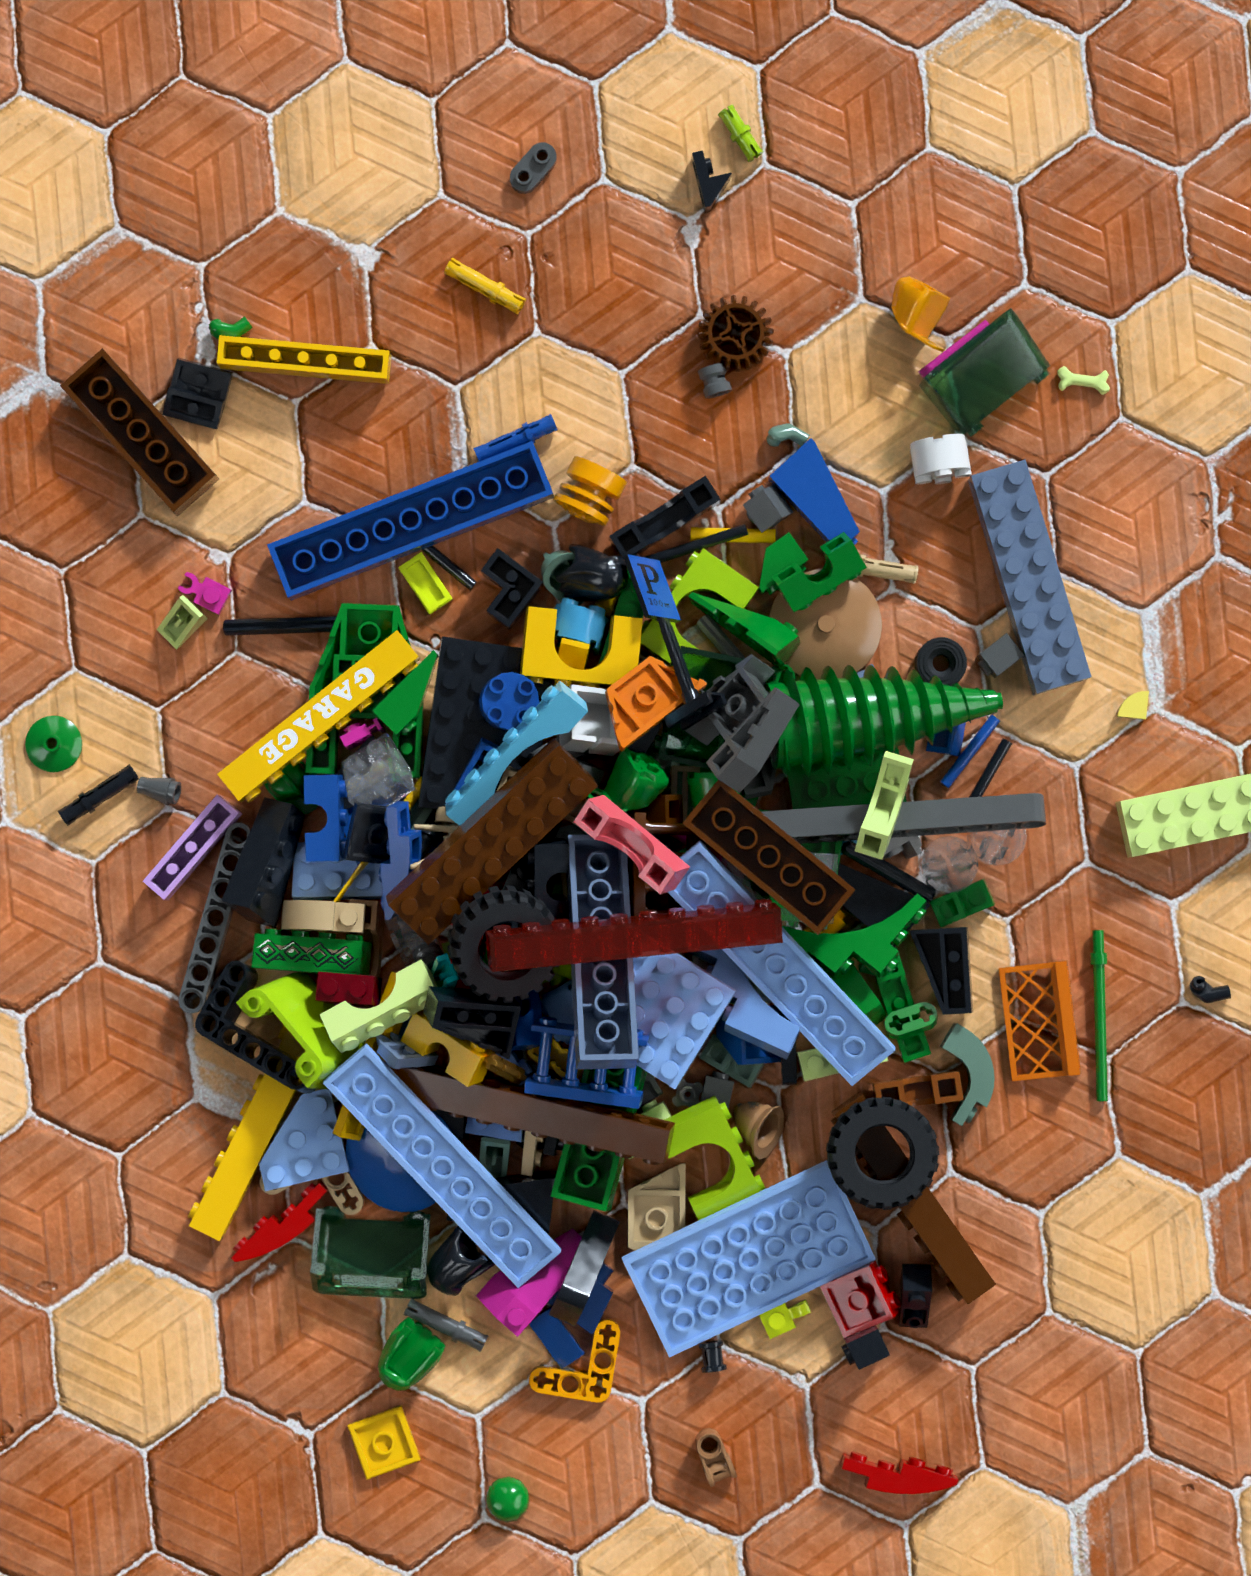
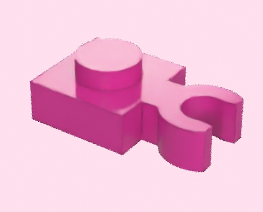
M186 572L185 576L192 580V586L184 588L179 585V591L186 595L196 594L194 603L220 616L232 590L208 577H205L201 584L194 574Z

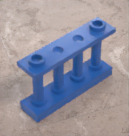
M548 1016L540 1017V1020L536 1019L533 1022L531 1031L541 1032L537 1073H534L533 1076L529 1075L525 1081L524 1093L635 1109L640 1108L643 1091H638L637 1087L634 1086L636 1066L635 1068H624L623 1085H620L619 1088L609 1087L608 1083L605 1082L607 1069H595L594 1081H591V1084L580 1083L577 1078L578 1069H576L574 1024L559 1023L556 1018ZM637 1029L638 1049L639 1046L646 1047L650 1039V1035L643 1034V1030ZM553 1034L570 1036L565 1077H562V1080L552 1079L551 1075L548 1074Z

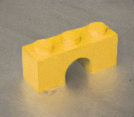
M424 1009L412 1015L401 1039L404 1044L422 1056L438 1051L442 1044L447 1048L450 1056L446 1073L466 1087L483 1081L487 1072L484 1059L492 1053L495 1054L494 1051L482 1049L473 1042L458 1039L432 1028L423 1013Z

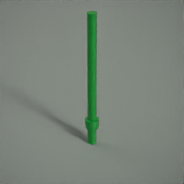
M1092 930L1093 953H1090V965H1093L1096 1101H1108L1105 964H1107V953H1104V930Z

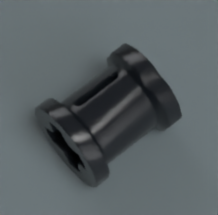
M723 1340L706 1341L698 1344L699 1348L702 1349L704 1366L701 1368L702 1373L718 1372L727 1369V1364L723 1362L721 1348Z

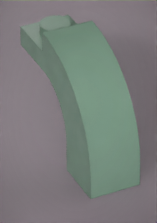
M954 1022L940 1047L956 1056L963 1063L967 1071L968 1085L963 1095L964 1100L959 1102L950 1117L952 1121L963 1126L964 1122L970 1123L976 1114L977 1108L974 1107L976 1102L984 1107L988 1106L993 1094L995 1077L993 1063L984 1044L972 1032Z

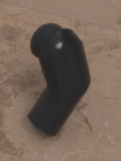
M1196 976L1190 982L1189 986L1192 994L1204 1003L1231 999L1228 985L1213 988L1202 976Z

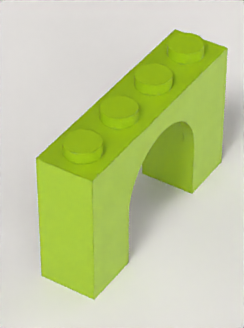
M704 548L700 553L694 551L685 564L689 567L683 577L678 574L669 587L673 590L671 594L676 608L691 592H709L718 596L726 603L743 609L746 608L759 588ZM652 619L649 623L645 620L642 624L640 645L669 666H673L658 621ZM670 622L690 677L695 679L709 660V656L685 640L678 632L675 623Z
M715 1095L664 1119L675 1123L668 1158L705 1143L719 1145L730 1154V1166L723 1179L715 1185L688 1197L698 1221L766 1189L760 1175L754 1177L750 1170L755 1165L748 1150L742 1153L739 1144L743 1142V1139L737 1127L730 1128L727 1119L732 1118L725 1102L719 1104Z

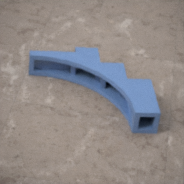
M734 875L738 879V881L743 885V879ZM701 927L700 930L687 931L683 940L687 943L686 952L715 965L714 967L709 965L706 971L737 990L730 1001L734 1006L728 1005L722 1017V1021L726 1022L724 1031L787 1060L801 1027L783 1018L766 1004L752 987L746 974Z

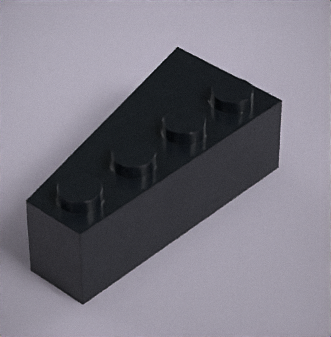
M264 797L221 900L246 920L276 928L305 818L303 812L293 804Z

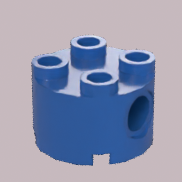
M514 672L501 673L490 679L481 689L479 697V708L483 718L492 727L503 731H508L512 727L516 729L523 721L524 713L533 706L535 708L539 704L538 691L533 681L524 675Z

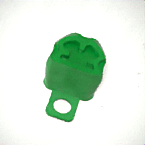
M626 748L620 752L605 790L595 788L591 793H596L600 796L605 795L621 810L627 812L645 808L651 804L668 786L669 778L658 761L643 752L636 753ZM589 794L586 799L594 798V796Z

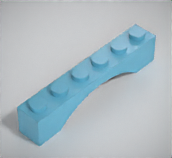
M561 681L555 686H549L542 694L540 703L535 708L533 706L524 713L523 721L516 729L512 727L503 737L504 742L497 749L493 748L486 754L483 760L484 763L478 770L473 769L466 776L465 784L459 790L455 789L449 794L445 801L446 816L459 826L463 824L495 793L496 786L503 772L512 760L526 748L540 740L558 734L569 733L588 712L586 701Z

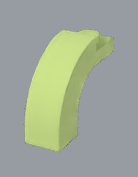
M888 751L885 752L875 790L860 828L855 852L883 860L902 806L914 759Z

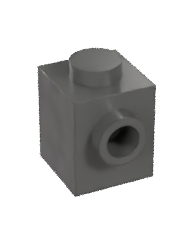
M775 484L764 488L763 485L759 486L748 494L751 499L743 504L747 517L752 523L757 525L761 533L773 528L793 513Z

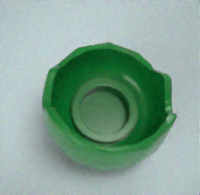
M510 1476L497 1479L489 1486L487 1491L486 1503L489 1512L497 1520L506 1523L517 1521L528 1509V1489L520 1480Z

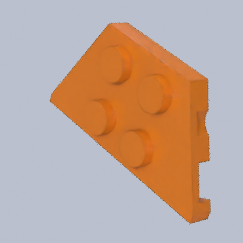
M649 656L605 691L618 747L621 752L663 721L664 717L684 704L681 697L682 690L673 666H667L663 661ZM691 678L694 688L698 690V693L706 687L707 683L704 680L699 679L698 681Z

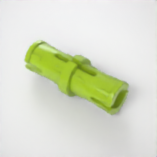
M730 105L727 107L728 110L726 108L723 109L718 116L730 131L731 140L737 142L747 161L751 162L754 160L753 157L758 158L763 154V150L751 135L750 126L744 124L734 105Z

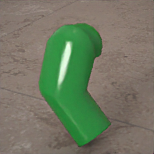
M245 316L233 325L221 322L220 319H214L209 324L210 333L216 339H219V335L241 337L253 328Z

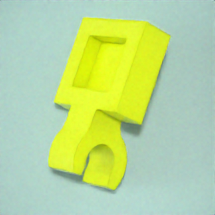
M803 1300L791 1307H787L786 1303L759 1316L769 1338L772 1339L796 1328L793 1319L811 1312L807 1301Z

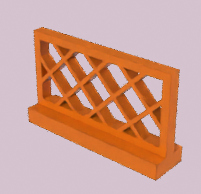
M1068 960L999 968L1012 1081L1080 1075L1081 1068ZM1050 968L1052 981L1045 989L1031 979L1039 969ZM1034 970L1029 977L1022 972ZM1018 972L1026 979L1017 992L1007 985L1006 973ZM1028 982L1042 991L1033 1004H1030L1019 995ZM1051 986H1053L1054 996L1047 992ZM1008 991L1014 995L1010 1001L1008 999ZM1045 994L1055 1003V1009L1049 1017L1035 1008ZM1016 997L1030 1007L1020 1021L1010 1013L1009 1006ZM1032 1010L1046 1020L1036 1033L1022 1023ZM1055 1013H1056L1057 1024L1054 1023V1022L1051 1020V1018L1055 1015ZM1011 1019L1014 1020V1021L1017 1023V1025L1013 1028V1030H1012ZM1047 1023H1050L1058 1030L1059 1037L1052 1046L1038 1036ZM1019 1026L1033 1035L1024 1048H1021L1013 1040V1033ZM1035 1038L1049 1048L1040 1061L1026 1052ZM1058 1042L1060 1044V1052L1054 1048ZM1014 1047L1020 1051L1017 1057H1015ZM1053 1051L1061 1058L1063 1070L1050 1071L1041 1063ZM1023 1054L1037 1064L1030 1073L1017 1074L1016 1062ZM1038 1067H1040V1068H1042L1044 1071H1046V1072L1034 1073V1072L1037 1070Z

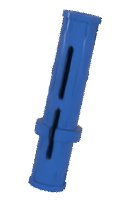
M549 414L530 424H527V422L523 423L521 428L473 448L479 462L533 441V443H536V439L558 431L552 415Z

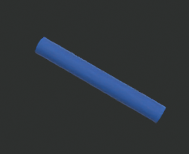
M990 715L941 779V784L948 789L999 724V719Z

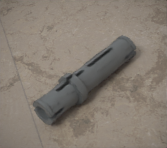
M411 1298L403 1315L409 1316L452 1337L451 1341L457 1343V1341H460L479 1352L482 1351L485 1345L483 1343L486 1342L488 1335L466 1326V1322L462 1320L458 1322Z

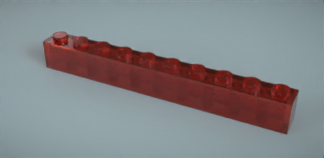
M770 899L755 900L753 905H743L742 902L726 903V907L714 908V905L697 906V910L686 911L685 908L668 909V913L662 914L648 910L641 911L639 916L628 917L624 913L610 915V919L599 920L596 916L582 917L581 922L569 923L568 919L553 920L551 925L541 926L539 922L523 923L521 928H511L510 925H497L493 927V930L486 931L488 966L492 972L783 943L781 908L775 902L772 903Z

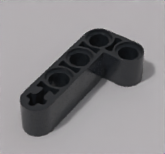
M593 1210L561 1288L551 1307L549 1316L574 1327L576 1326L620 1221Z

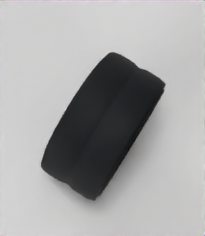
M946 637L933 638L927 641L918 650L915 657V670L919 673L923 682L929 683L933 675H936L942 684L952 686L962 679L967 668V657L963 648L956 641ZM938 655L945 656L949 661L947 670L937 671L933 667V659Z

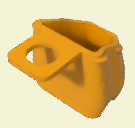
M910 276L898 279L894 288L891 308L901 329L929 347L941 352L944 351L942 347L928 338L946 310L950 297Z

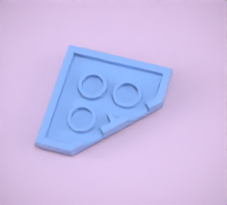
M329 1089L304 1093L300 1096L259 1162L265 1191L350 1171L343 1139L333 1134L338 1117L333 1095Z

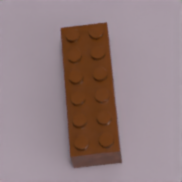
M103 348L60 385L176 516H179L219 480L218 476Z
M719 779L683 822L684 826L818 936L856 890L740 794Z

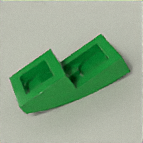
M984 878L936 898L930 904L941 928L994 906L995 902Z

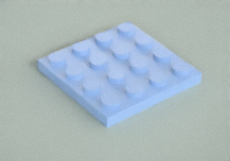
M637 930L632 937L637 1029L643 1030V1034L650 1035L647 1046H639L637 1066L673 1089H676L737 990L642 930Z

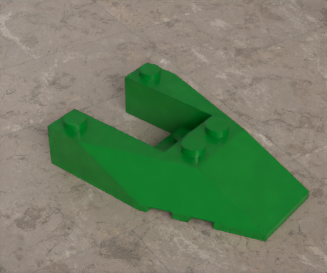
M341 604L315 676L310 684L309 700L396 630L399 631L410 645L399 605ZM402 673L394 680L396 685L383 695L379 692L371 699L374 703L360 713L357 709L349 717L356 719H380L372 710L405 678L404 674ZM424 702L420 714L415 720L417 726L408 735L405 736L401 733L397 736L393 732L391 777L419 779L422 776ZM336 727L326 734L329 739L318 748L311 746L306 750L305 773L310 775H335L337 773L339 730Z

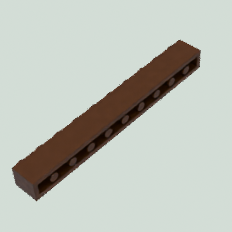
M436 1065L418 1068H391L431 1111H446L450 1116L456 1118H463L465 1116L475 1118L481 1124L496 1123L504 1125L503 1127L510 1131H520L521 1129L529 1131L533 1136L539 1138L550 1136L558 1138L564 1144L573 1145L579 1143L587 1145V1148L593 1151L608 1150L615 1152L616 1156L622 1158H631L633 1156L641 1158L643 1162L651 1165L664 1164L670 1153L675 1127L674 1122L591 1102L524 1093V1086L484 1077L482 1082L466 1087L446 1073L447 1068Z

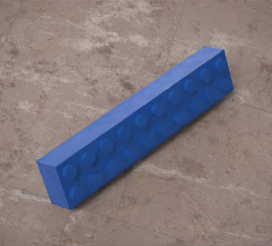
M531 441L267 544L286 595L292 601L553 499L554 495L534 443Z

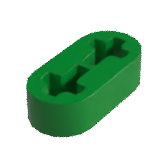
M920 1002L888 1014L884 1022L886 1033L892 1039L899 1040L928 1031L937 1024V1010L931 1003ZM921 1011L932 1014L929 1016L928 1022H924L922 1018H919ZM894 1020L904 1023L902 1030L897 1031L895 1027H892Z

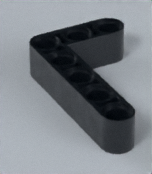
M231 961L225 966L196 1018L195 1028L197 1032L290 1089L305 1094L314 1092L316 1089H310L304 1084H299V1078L295 1071L296 1058L235 1023L242 1011L236 1002L246 992L254 989L258 981V973L255 968L240 961ZM243 970V978L238 981V974ZM229 995V1003L224 1006V999ZM215 1020V1028L210 1031V1025ZM237 1033L238 1039L235 1044H232V1038ZM260 1046V1054L255 1058V1049ZM282 1059L283 1066L280 1069V1071L277 1072V1063Z

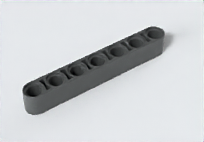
M234 823L229 826L224 837L179 995V1005L187 1013L200 1012L211 992L234 911L221 901L222 898L218 895L217 888L221 883L226 882L229 884L234 872L226 868V859L231 855H235L239 859L246 843L245 840V842L237 844L233 840L234 831L238 828H243L247 833V838L249 836L251 828L243 823ZM214 910L221 911L224 916L223 922L219 926L212 925L209 919L210 914ZM208 937L212 938L216 943L215 950L210 954L205 953L202 949V942ZM198 965H203L208 970V976L204 981H199L194 976V970ZM191 992L198 994L200 997V1004L195 1009L190 1008L186 1003V998Z

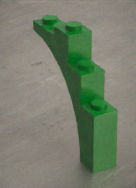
M917 893L901 910L887 919L861 930L840 934L820 933L818 936L816 933L794 929L782 923L779 924L832 977L836 978L839 973L845 975L854 964V961L851 960L854 957L878 978H881L884 973L890 975L899 964V961L896 960L899 951L893 945L899 946L907 937L908 932L906 929L913 922L917 925L927 912L924 910L926 900Z

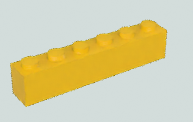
M219 335L217 365L220 369L389 384L392 356L389 350Z

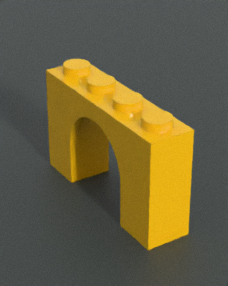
M530 606L526 608L520 674L533 681V683L543 684V679L555 680L554 685L561 681L567 687L572 685V682L583 683V686L600 688V685L611 686L639 663L643 618L612 616L609 646L604 659L592 669L579 670L566 665L556 652L554 638L557 609Z

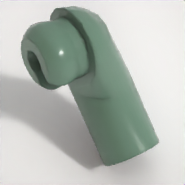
M786 423L772 427L768 431L769 435H767L766 440L773 447L779 446L781 441L788 439L803 446L810 435L796 426Z

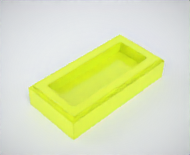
M422 552L398 567L429 615L453 600Z

